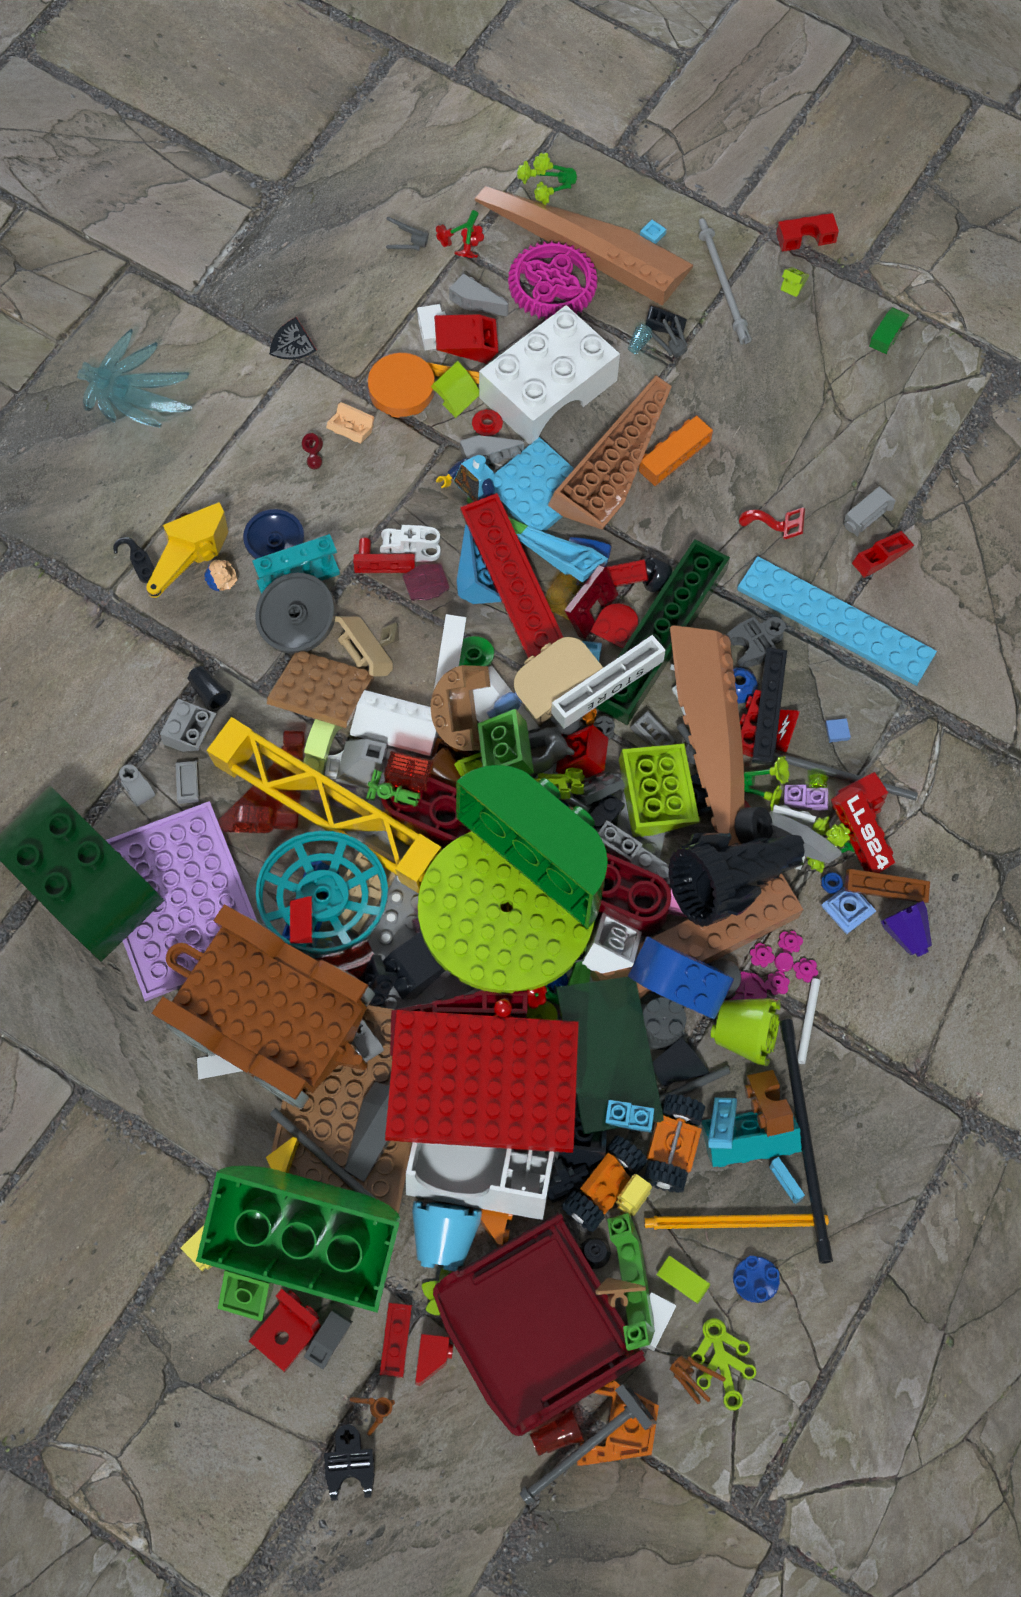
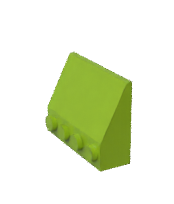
M684 744L622 749L618 761L621 777L625 784L624 794L632 837L657 835L700 822Z

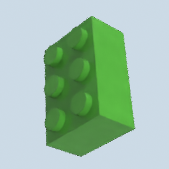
M516 709L478 723L483 767L505 765L520 769L527 774L534 773L527 722Z

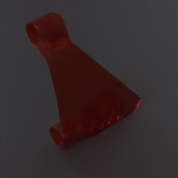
M285 730L283 732L282 750L302 762L304 756V731ZM275 762L266 771L268 782L294 775ZM253 785L217 821L224 832L270 833L273 829L297 830L299 813ZM278 790L300 804L301 790Z

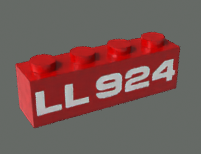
M849 787L832 798L831 802L841 823L850 829L848 834L850 836L849 841L863 871L880 873L895 863L892 856L893 851L884 839V831L876 822V814L867 802L868 797L866 793L861 789Z

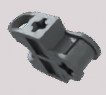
M755 616L729 631L726 636L729 637L731 645H741L747 650L745 655L738 660V665L746 669L764 662L767 647L776 648L775 645L782 641L785 623L778 617H771L759 623Z

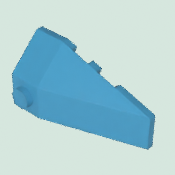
M465 525L457 575L458 596L472 604L501 602L467 525Z

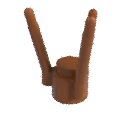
M681 1355L672 1364L670 1371L675 1374L674 1377L683 1385L697 1404H700L701 1401L689 1384L709 1402L710 1397L691 1378L695 1371L692 1367L694 1366L723 1382L726 1378L696 1362L690 1356L685 1359Z
M385 1397L376 1400L374 1398H350L351 1402L370 1405L371 1414L376 1418V1421L367 1432L368 1436L383 1422V1418L391 1413L392 1406L395 1404L394 1400H389Z

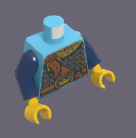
M482 455L458 461L448 471L449 474L447 476H439L436 479V483L444 480V485L441 488H447L451 485V479L453 478V482L473 502L495 494L494 472L485 464L486 459Z

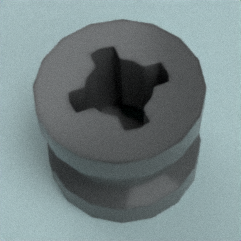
M608 716L597 718L594 726L610 740L614 735V721Z

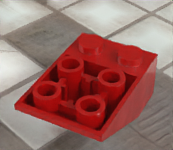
M480 314L436 315L434 317L437 351L485 364L499 353L496 319Z

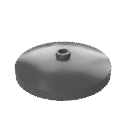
M305 573L287 574L274 580L261 594L255 612L257 629L261 637L271 647L280 652L295 654L300 651L307 652L320 645L330 634L336 618V604L331 591L318 578Z

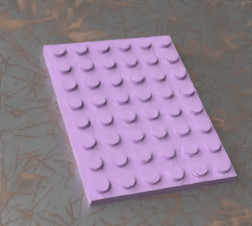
M210 801L106 840L165 900L123 940L145 1002L182 987L186 978L173 971L167 965V951L174 944L186 943L204 953L220 930V927L213 920L224 904L257 921ZM185 953L177 957V964L191 972L198 963V960Z

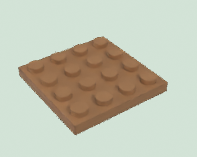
M300 651L291 658L267 697V704L347 728L355 714L357 703L363 691H368L374 676H370L369 671L310 654L306 651Z

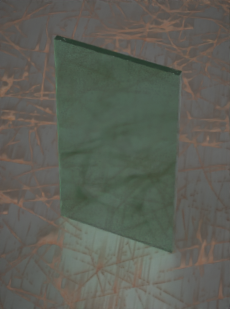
M621 977L556 987L562 1021L579 1022L576 1097L583 1134L623 1128L605 1123L609 1100L654 1108L653 1123L664 1121L637 983L629 977Z

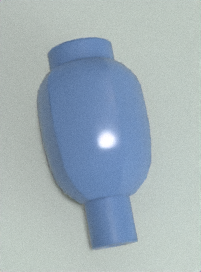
M508 692L494 703L493 709L488 711L487 714L489 718H493L513 709L518 710L522 702L516 692Z

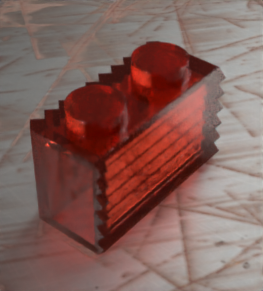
M391 751L384 772L385 781L395 787L403 785L409 787L412 791H427L434 768L433 761Z

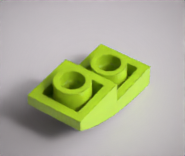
M668 1256L656 1274L697 1304L711 1285L671 1256Z

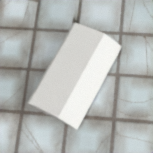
M493 666L488 667L491 687L473 690L476 719L479 723L490 719L487 712L493 709L494 703L503 695L512 692ZM521 704L517 711L527 722L528 734L537 732L540 727Z

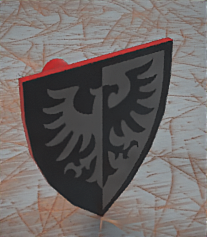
M295 317L281 326L274 335L269 355L280 359L292 360L308 356L317 351L298 318Z

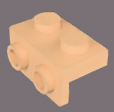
M340 402L337 407V413L327 422L326 428L361 444L372 433L374 416Z

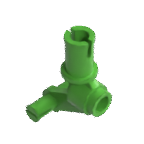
M373 770L371 782L368 781L367 785L369 789L366 799L375 801L377 792L378 796L382 799H389L395 796L394 802L396 803L400 801L415 807L418 805L419 801L411 798L420 799V793L402 789V786H399L395 791L391 783L379 784L383 772Z

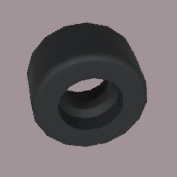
M763 807L741 809L735 819V832L738 840L744 844L759 838H771L773 828L770 813Z

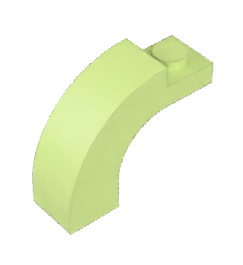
M315 719L305 746L304 753L306 754L303 763L324 775L331 744L336 733L342 727Z

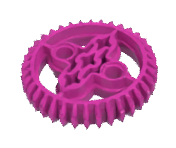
M552 240L550 244H546L544 241L542 245L536 243L535 247L530 245L529 250L524 249L522 254L519 253L517 258H514L508 274L509 290L515 304H518L520 309L524 308L525 313L530 312L531 317L536 314L538 319L544 317L547 320L565 305L575 314H577V311L582 313L583 308H587L588 303H591L595 296L597 272L594 269V263H591L590 258H587L586 252L581 253L580 248L575 250L574 245L569 247L567 242L562 245L560 241L557 244H554ZM553 258L550 264L540 261V259ZM573 264L585 275V288H582L579 280L571 275ZM521 273L525 274L528 283L535 287L532 292L533 298L528 296L520 286ZM555 297L568 301L560 304H552Z

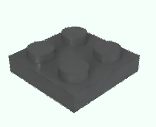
M601 772L590 781H582L584 793L573 794V796L589 805L625 788L623 779L610 772Z

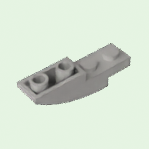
M606 820L598 832L605 845V849L615 857L659 875L669 884V865L641 847L642 843Z

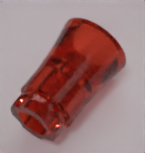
M572 1409L556 1420L539 1427L538 1431L530 1433L538 1456L572 1444L585 1442Z

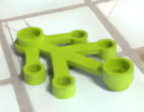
M568 768L565 774L540 773L538 778H534L537 782L545 778L556 787L558 786V790L561 793L560 799L571 798V793H584V784H581V781L584 780L585 776L583 775V770L579 768ZM566 783L571 784V789L567 787Z
M711 1318L704 1323L702 1331L705 1338L698 1350L691 1355V1358L699 1355L702 1359L700 1364L703 1365L705 1361L704 1355L713 1343L715 1354L707 1368L716 1372L719 1366L720 1374L726 1378L723 1382L726 1393L723 1398V1404L726 1409L736 1411L742 1406L743 1398L734 1389L728 1365L741 1372L746 1380H751L756 1376V1368L753 1365L745 1364L726 1352L722 1341L735 1348L736 1353L742 1357L750 1352V1345L746 1341H740L727 1333L725 1324L721 1320ZM716 1327L718 1334H711L710 1328ZM739 1345H745L747 1352H740ZM746 1368L752 1369V1376H747L745 1374ZM704 1372L703 1375L698 1377L696 1383L705 1391L710 1387L713 1376ZM706 1379L708 1385L701 1387L699 1380ZM734 1397L737 1401L736 1405H730L728 1399Z

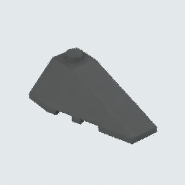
M374 1082L362 1101L345 1166L346 1172L362 1182H365L390 1141H385L390 1086Z

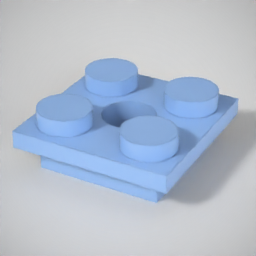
M845 887L821 904V907L846 935L876 912L862 894L847 892ZM844 904H852L855 910L851 912L845 910Z

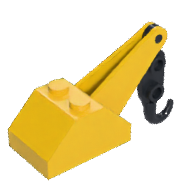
M220 502L163 525L168 543L155 568L147 552L140 548L132 538H119L114 543L113 551L115 554L118 553V547L121 544L129 545L130 561L139 580L147 584L146 589L150 597H159L193 562L210 561L218 556L229 532L225 513Z

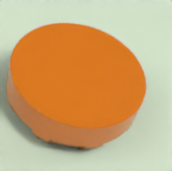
M409 353L387 355L378 360L369 372L368 391L370 399L377 409L391 415V417L415 416L424 411L434 397L435 391L431 387L435 382L434 374L429 364L416 355Z

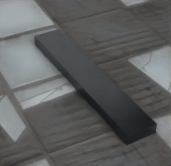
M769 647L766 649L752 763L771 766L774 763L787 650Z

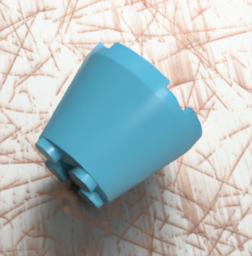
M413 1201L412 1214L417 1260L421 1261L420 1266L434 1268L435 1264L444 1265L445 1270L457 1271L459 1266L464 1265L481 1222L482 1210L474 1209L473 1213H471L469 1208L464 1206L436 1202L422 1206L423 1202Z

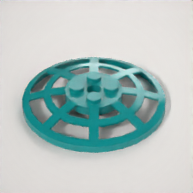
M334 831L307 832L282 843L266 859L256 883L257 908L265 926L288 945L301 952L310 954L337 953L362 942L379 924L385 912L388 899L386 874L377 856L356 838ZM320 840L338 842L334 854L319 853L307 856L302 845ZM346 845L362 853L371 862L373 867L361 873L352 862L343 858ZM294 848L299 860L294 862L284 872L282 877L270 873L272 866L277 860ZM331 861L329 870L314 871L311 862ZM340 864L348 868L356 877L345 882L337 874ZM303 866L306 876L299 884L288 881L291 875ZM377 874L381 885L380 907L367 905L368 887L366 881ZM265 881L278 886L276 899L279 910L266 913L263 902ZM360 885L362 891L361 903L349 901L348 890ZM284 889L295 892L296 899L312 896V938L338 936L343 945L326 949L306 947L307 943H290L288 939L283 937L273 927L271 921L283 918L290 926V906L286 908L284 906ZM321 891L329 894L325 900L318 899L316 895ZM345 909L356 911L357 913L353 919L342 926L338 916ZM363 914L376 915L368 929L358 938L351 941L346 932L358 923ZM318 921H330L334 928L333 931L328 932L314 931Z

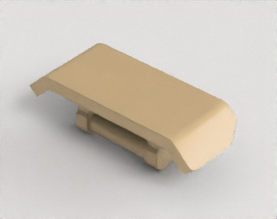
M336 616L335 622H339L345 630L338 641L355 661L357 668L365 669L369 665L370 676H388L393 670L392 660L364 621L358 616ZM350 639L353 641V643L356 645V647L358 648V650L361 652V654L363 655V658L360 656V654L358 653V651L355 649V647L353 646V644L350 642Z

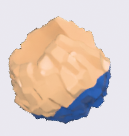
M215 559L208 565L205 572V581L211 589L216 591L231 589L238 580L235 569L226 560Z

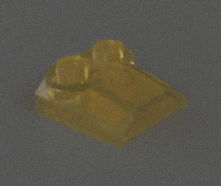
M561 572L545 596L551 611L569 620L564 610L583 587L584 583L570 574L565 575Z

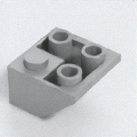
M368 739L346 741L336 782L369 789L367 785L368 781L371 782L373 770L382 771L387 754V744Z

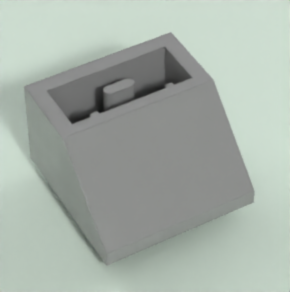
M178 699L160 733L163 744L182 752L199 751L217 714Z

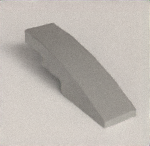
M773 811L769 812L772 818L771 825L773 831L776 832V838L785 835L801 836L804 841V856L825 863H830L841 856V850L809 827Z

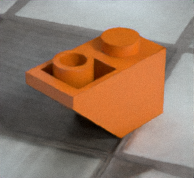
M481 1209L482 1218L480 1223L498 1248L503 1243H507L510 1229H506L507 1221H512L513 1214Z

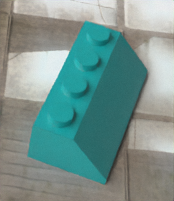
M757 1113L736 1114L732 1149L709 1148L708 1140L711 1119L702 1120V1131L712 1167H724L728 1164L747 1163L752 1160L770 1159L775 1156L792 1155L802 1152L800 1128L794 1116V1131L767 1137L764 1128L759 1127Z

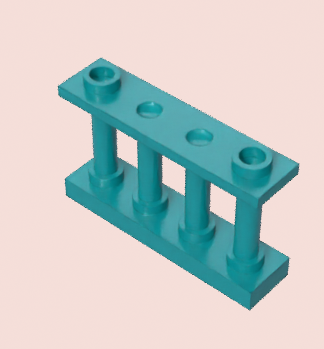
M328 534L252 560L259 580H256L260 593L262 594L266 587L277 578L291 573L309 574L321 581L340 575L333 554L337 553L331 535Z

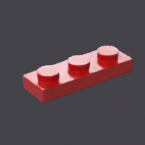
M388 1303L380 1376L404 1378L412 1305Z

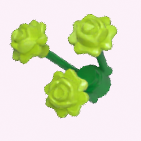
M540 153L539 156L535 157L533 162L535 169H531L528 162L524 161V165H519L517 171V178L521 179L523 184H526L530 177H536V175L558 177L559 183L563 184L561 186L547 188L543 182L537 184V188L534 190L535 198L543 204L549 203V196L554 194V192L571 189V185H574L577 180V174L573 168L554 165L552 162H549L548 153ZM556 169L560 170V172H546V170Z

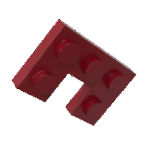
M602 566L596 568L564 610L580 638L585 639L595 623L589 611L598 600L600 606L605 608L611 605L619 595L605 567Z

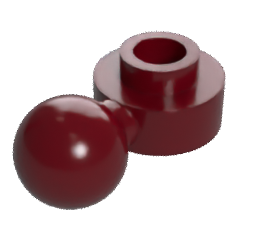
M308 433L303 437L302 448L310 454L307 458L308 467L317 470L322 466V458L317 453L322 449L323 441L319 435L314 433Z

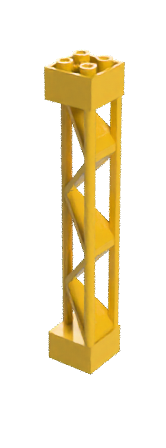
M232 717L229 719L206 750L216 767L234 778L237 775L326 831H334L346 835L348 834L345 832L386 831L396 864L371 848L369 849L377 856L383 867L396 874L402 884L419 894L424 875L432 861L442 851L441 846L416 833L253 732L252 729ZM253 753L255 754L262 780L243 769ZM263 756L294 775L268 782ZM278 790H319L328 821ZM328 796L361 817L334 823ZM394 837L410 846L401 861Z

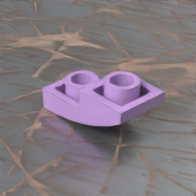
M785 785L784 805L806 810H828L829 789L807 788L806 785Z

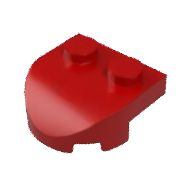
M611 604L600 612L590 632L623 649L639 625V618L631 607L624 604Z

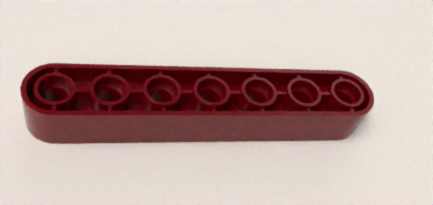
M414 770L396 771L383 782L391 783L395 791L399 786H402V789L420 793V799L411 798L419 801L416 807L394 802L395 796L389 799L381 798L382 811L416 833L441 846L442 850L460 836L471 832L470 829L456 818V788ZM442 815H451L455 818L450 822L437 820ZM607 853L605 882L610 884L612 889L603 891L601 906L596 918L599 919L602 913H605L642 932L641 936L656 933L664 926L671 904V890L667 882L655 873ZM638 899L648 900L652 903V907L648 909L640 908L635 905V901Z

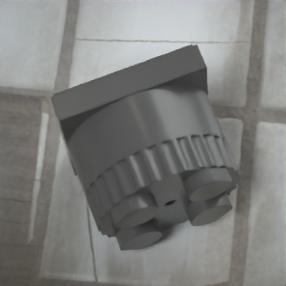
M665 997L653 999L648 1004H640V1049L667 1050L681 1037L685 1040L684 1030L687 1017L684 1012V1006Z

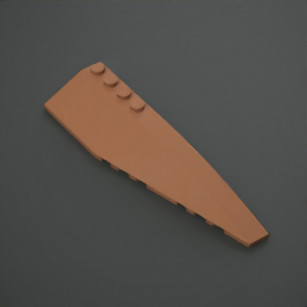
M487 186L475 197L476 202L549 243L551 240L554 244L560 241L564 245L567 242L569 247L574 245L575 250L580 248L581 253L586 252L587 258H590L591 263H594L596 269L662 306L693 268V264L626 228Z
M673 625L670 627L678 702L680 707H684L686 715L683 716L685 725H689L691 735L688 738L690 744L696 750V754L693 755L702 788H706L708 797L705 798L707 807H711L713 811L712 825L718 833L731 834L732 839L728 846L735 843L739 845L742 843L736 836L735 819L737 813L744 808V764L737 703L738 696L736 694L730 647L731 641L728 636L715 630Z

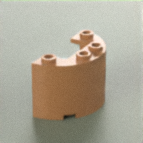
M461 665L452 668L440 678L433 691L431 717L434 727L439 736L448 745L458 750H481L473 690L491 687L488 666Z

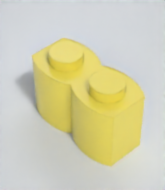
M634 1174L617 1197V1209L622 1214L629 1213L631 1216H635L650 1195L651 1184L639 1175Z

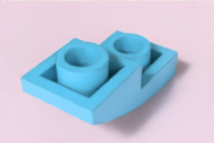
M609 1100L605 1123L633 1130L652 1132L654 1108Z

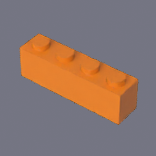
M697 415L691 420L688 419L678 431H673L667 440L663 443L659 442L652 452L644 454L639 465V472L654 486L658 485L711 442L713 430Z

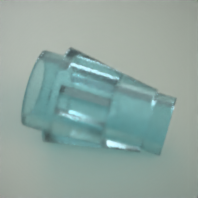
M644 324L636 327L628 350L633 354H638L652 338L653 331Z

